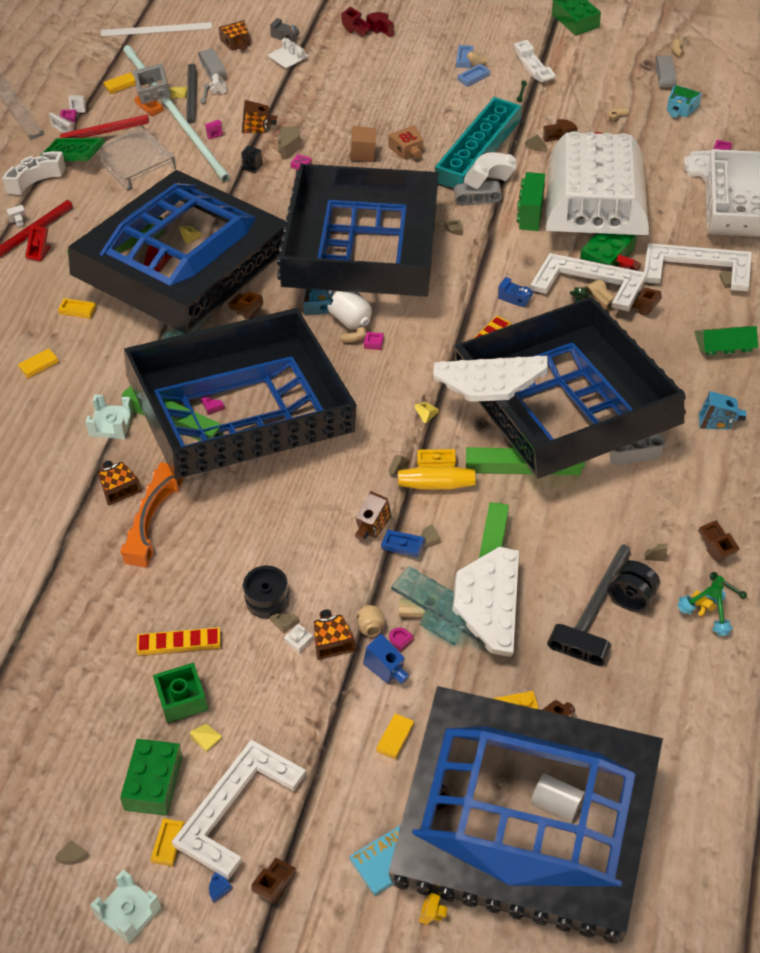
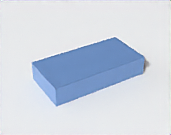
M459 45L456 67L471 68L467 54L473 51V46Z
M479 64L459 74L458 81L468 87L490 76V70Z

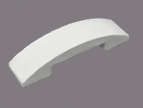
M528 40L514 44L520 61L533 78L540 82L556 78L555 73L550 67L545 68L536 57L534 47Z

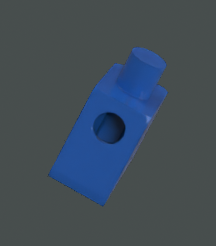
M380 634L366 646L363 665L385 683H389L395 678L400 684H403L410 677L403 669L404 656L383 634Z

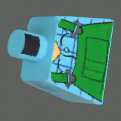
M674 85L668 98L667 111L672 117H677L678 115L688 117L700 106L702 93Z

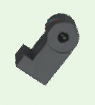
M276 18L270 24L271 37L279 40L288 38L292 42L299 35V29L296 26L284 24L282 19Z

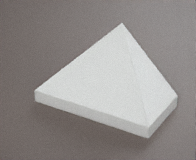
M51 112L49 113L52 127L62 133L75 131V123Z

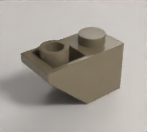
M299 126L280 127L281 134H278V152L282 153V159L288 158L300 149Z

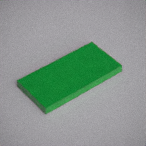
M56 138L44 152H62L64 161H89L105 144L103 138Z

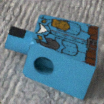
M306 289L303 301L304 315L331 314L328 311V305H331L334 301L332 296L335 294V291Z
M709 391L699 412V428L731 429L735 420L745 421L746 410L738 409L736 398Z

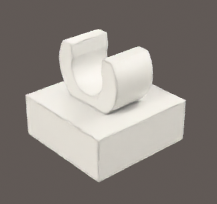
M218 73L212 76L213 82L209 84L211 87L210 91L213 94L220 91L223 95L227 92L226 82Z
M70 95L68 97L70 110L75 109L77 112H86L85 96Z
M23 205L7 209L10 223L16 222L17 227L24 225L23 219H26Z
M297 624L284 637V642L298 653H301L314 640L313 635L300 624Z

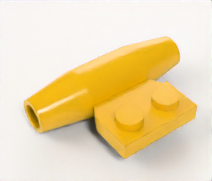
M455 449L417 450V467L398 471V486L420 490H440L475 485V470L456 467Z

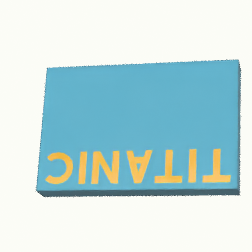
M400 826L349 856L351 863L374 896L394 884L391 882L388 872Z

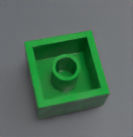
M194 662L153 675L167 723L208 710L205 694Z

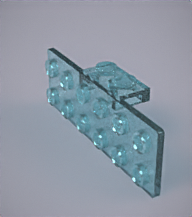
M410 566L392 584L391 590L425 609L419 623L422 627L454 646L462 632L486 646L479 636L476 637L469 630L464 619L460 615L457 616L452 610L454 595L452 590Z

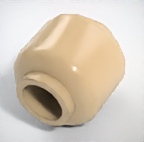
M366 605L356 614L358 628L364 635L376 636L385 627L382 611L377 606Z

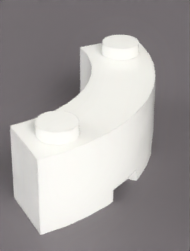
M57 151L42 153L43 156L35 158L30 156L21 160V164L15 168L12 166L2 178L6 194L22 195L24 190L36 181L49 177H62L66 168L63 153Z
M496 152L483 154L466 173L464 183L478 189L487 177L507 181L516 169V158L510 154L506 155Z

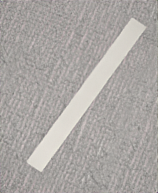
M212 22L101 30V36L212 29Z

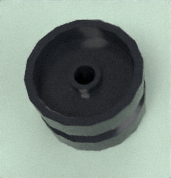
M633 560L623 561L617 568L615 576L611 579L607 592L609 597L620 607L632 612H643L652 603L653 596L656 595L661 581L658 574L646 564Z
M263 565L252 569L244 577L242 585L247 609L251 614L259 618H270V616L276 613L281 614L289 605L290 596L288 581L281 569Z

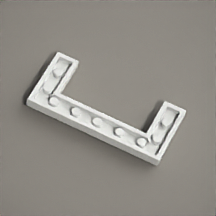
M648 243L644 272L647 273L645 282L660 284L663 261L732 267L730 290L748 291L752 252Z
M550 253L532 281L530 288L532 291L547 294L559 272L594 280L601 279L604 282L621 285L612 302V308L629 311L647 279V273Z
M251 740L173 839V847L229 880L242 862V858L208 838V834L257 771L294 791L306 776V770Z

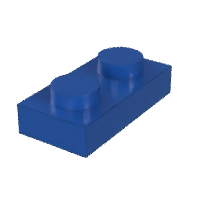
M387 530L381 543L382 550L419 558L426 541L421 536Z

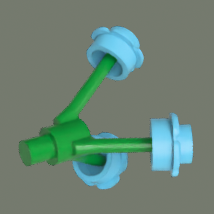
M717 576L711 586L694 598H691L689 595L681 596L679 603H677L682 613L690 615L696 609L695 602L704 596L716 605L718 604L719 620L713 622L714 627L712 631L717 632L719 636L729 635V631L733 629L731 621L724 620L722 601L725 599V592L723 590L725 579L722 576Z

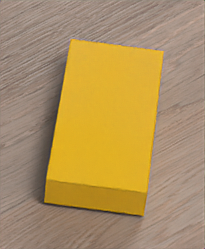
M130 72L103 82L104 87L110 94L136 85L135 77Z
M64 298L58 308V313L91 319L97 305L94 302Z
M48 348L19 363L18 367L27 378H30L57 364L59 361Z
M395 713L376 747V752L396 760L415 725L414 721Z
M162 819L151 855V863L174 867L178 849L173 847L172 841L184 827V821Z

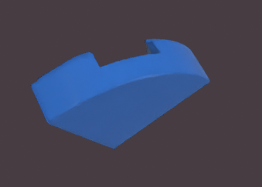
M217 872L212 875L209 884L210 898L215 903L233 890L227 879Z

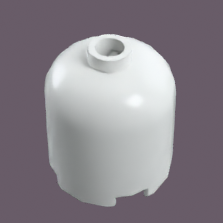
M337 291L332 296L334 301L331 305H328V311L343 325L351 330H357L359 327L368 325L372 315V307L358 292Z

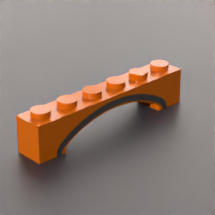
M160 462L158 468L154 470L152 482L148 484L146 489V496L141 500L140 510L134 516V524L128 530L126 543L121 547V555L125 564L147 568L154 553L151 540L147 538L151 519L160 504L173 492L179 491L184 479L183 477L175 480L167 463Z

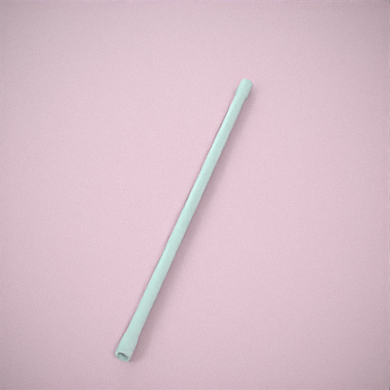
M125 46L123 49L124 53L137 69L146 68L131 46ZM156 81L149 84L150 86L157 85L158 83ZM170 98L161 99L213 167L221 181L227 182L230 179V175L219 164Z

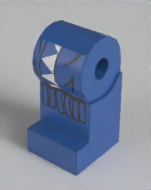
M505 277L498 286V299L524 307L533 297V292L530 288L514 284L512 279Z

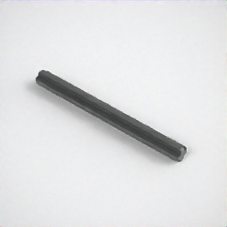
M194 63L188 64L186 118L188 123L195 121L196 65Z
M622 544L619 547L578 620L575 629L587 631L608 593V585L615 576L617 568L623 561H626L630 554L631 548Z

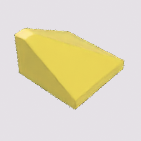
M187 87L169 88L170 98L186 97Z
M193 226L179 227L186 244L202 235Z
M426 401L414 406L424 423H428L439 413L438 408Z
M208 724L202 725L190 732L191 740L206 752L222 738Z

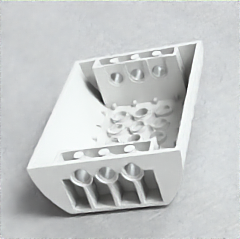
M574 131L565 133L554 146L548 162L546 231L649 235L644 159L642 151L632 135L625 133L619 135L611 133L595 134L594 132L579 133Z
M711 149L706 186L707 234L760 237V152Z

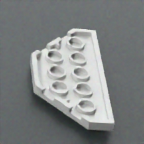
M547 356L441 361L434 362L433 376L435 381L438 383L443 382L448 389L456 394H463L465 399L470 402L509 400L519 389L524 390L534 383V379L548 374Z
M498 547L457 571L452 610L457 616L460 615L464 619L466 626L476 637H480L486 644L485 648L490 653L511 657L514 649L519 551Z

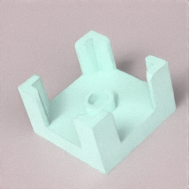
M95 394L93 398L95 409L93 418L91 420V417L87 416L85 421L89 436L125 439L134 413L131 398L122 397L123 406L106 405L104 396Z
M122 870L116 877L118 887L103 903L101 898L97 897L90 906L97 919L130 944L158 913L161 905L157 895L150 890L148 894L135 885L132 876L125 870Z

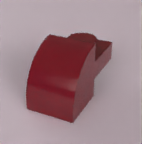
M350 6L341 15L342 24L350 34L355 31L364 37L372 30V25L361 18L362 13Z
M374 12L366 15V22L372 25V32L375 34L382 32L389 38L394 36V23L389 20V14Z

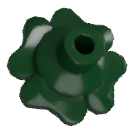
M575 287L574 291H570V295L573 296L575 302L589 297L587 290L582 287Z

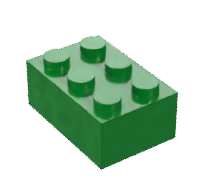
M553 0L552 15L575 36L600 27L601 12L588 0Z
M526 172L525 179L522 178L521 188L523 189H520L519 192L520 200H518L517 210L520 213H517L516 223H519V230L539 231L544 201L545 173Z
M596 233L581 249L580 259L618 267L620 264L616 261L618 255L629 257L635 250L637 235Z
M136 739L120 795L124 811L168 816L183 758L180 743Z

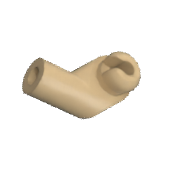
M675 39L672 42L671 51L681 58L685 54L680 49V45H683V42L680 39Z
M473 51L467 54V58L473 66L487 63L486 57L479 58Z
M613 108L609 111L608 118L616 120L619 116H628V108Z
M359 327L355 333L342 334V343L365 339L367 335L366 329Z

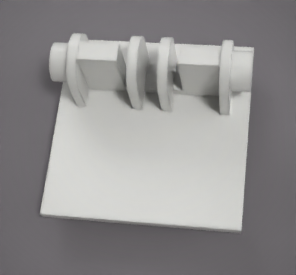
M288 38L282 40V48L268 54V57L286 69L309 57L302 47L291 42Z

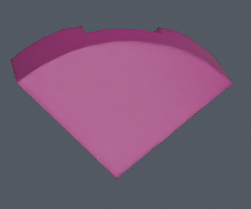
M210 397L201 398V402L208 415L225 409V405L221 400L210 399Z

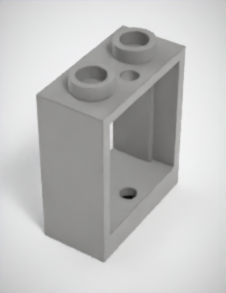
M162 63L133 71L137 92L142 104L171 96ZM162 80L163 82L146 88L141 87L142 85H146Z

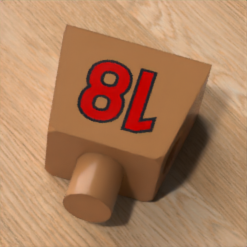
M415 125L388 134L389 148L401 158L407 159L413 156L415 159H419L422 156L423 139Z

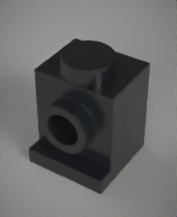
M247 145L241 152L243 164L241 170L255 174L263 165L261 149Z

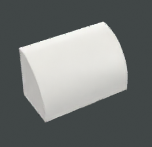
M543 773L535 788L530 805L572 824L583 803L585 792Z

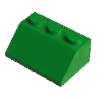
M757 326L694 330L700 352H706V355H717V351L731 354L735 353L737 349H741V352H753L752 348H758Z

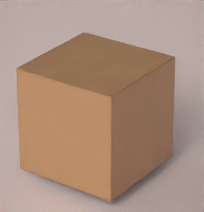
M353 126L350 160L373 162L376 128Z

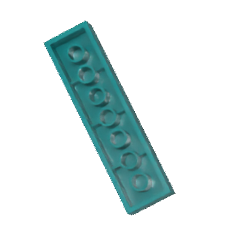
M493 97L436 164L435 172H439L438 183L453 189L456 185L464 183L465 175L475 161L483 154L496 152L521 121L522 105Z

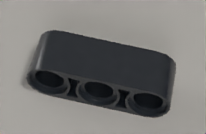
M556 624L547 645L554 651L596 666H603L612 648L608 640L564 624Z

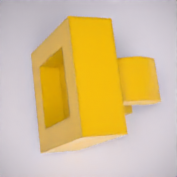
M696 590V591L693 593L692 597L694 598L695 596H697V595L700 594L701 592H699L698 590ZM706 596L695 602L696 606H701V611L698 613L701 617L706 614L707 609L713 612L717 606Z
M431 893L424 899L418 922L427 925L433 919L441 922L442 917H446L448 908L438 905L439 895Z

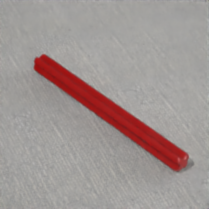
M142 115L61 133L60 138H87L149 124L150 120L148 115Z
M69 200L64 201L0 245V257L29 238L31 225L47 226L72 209V202Z

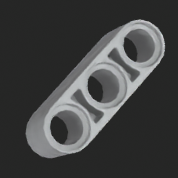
M213 48L198 52L200 63L211 81H213L212 76L216 73L221 78L226 77L225 68Z
M656 56L655 67L659 88H673L676 85V74L672 56Z
M496 181L483 182L478 189L465 183L454 187L455 201L458 205L497 203L502 199L500 184Z
M655 434L610 452V461L621 465L658 459L663 455L665 438L661 434Z

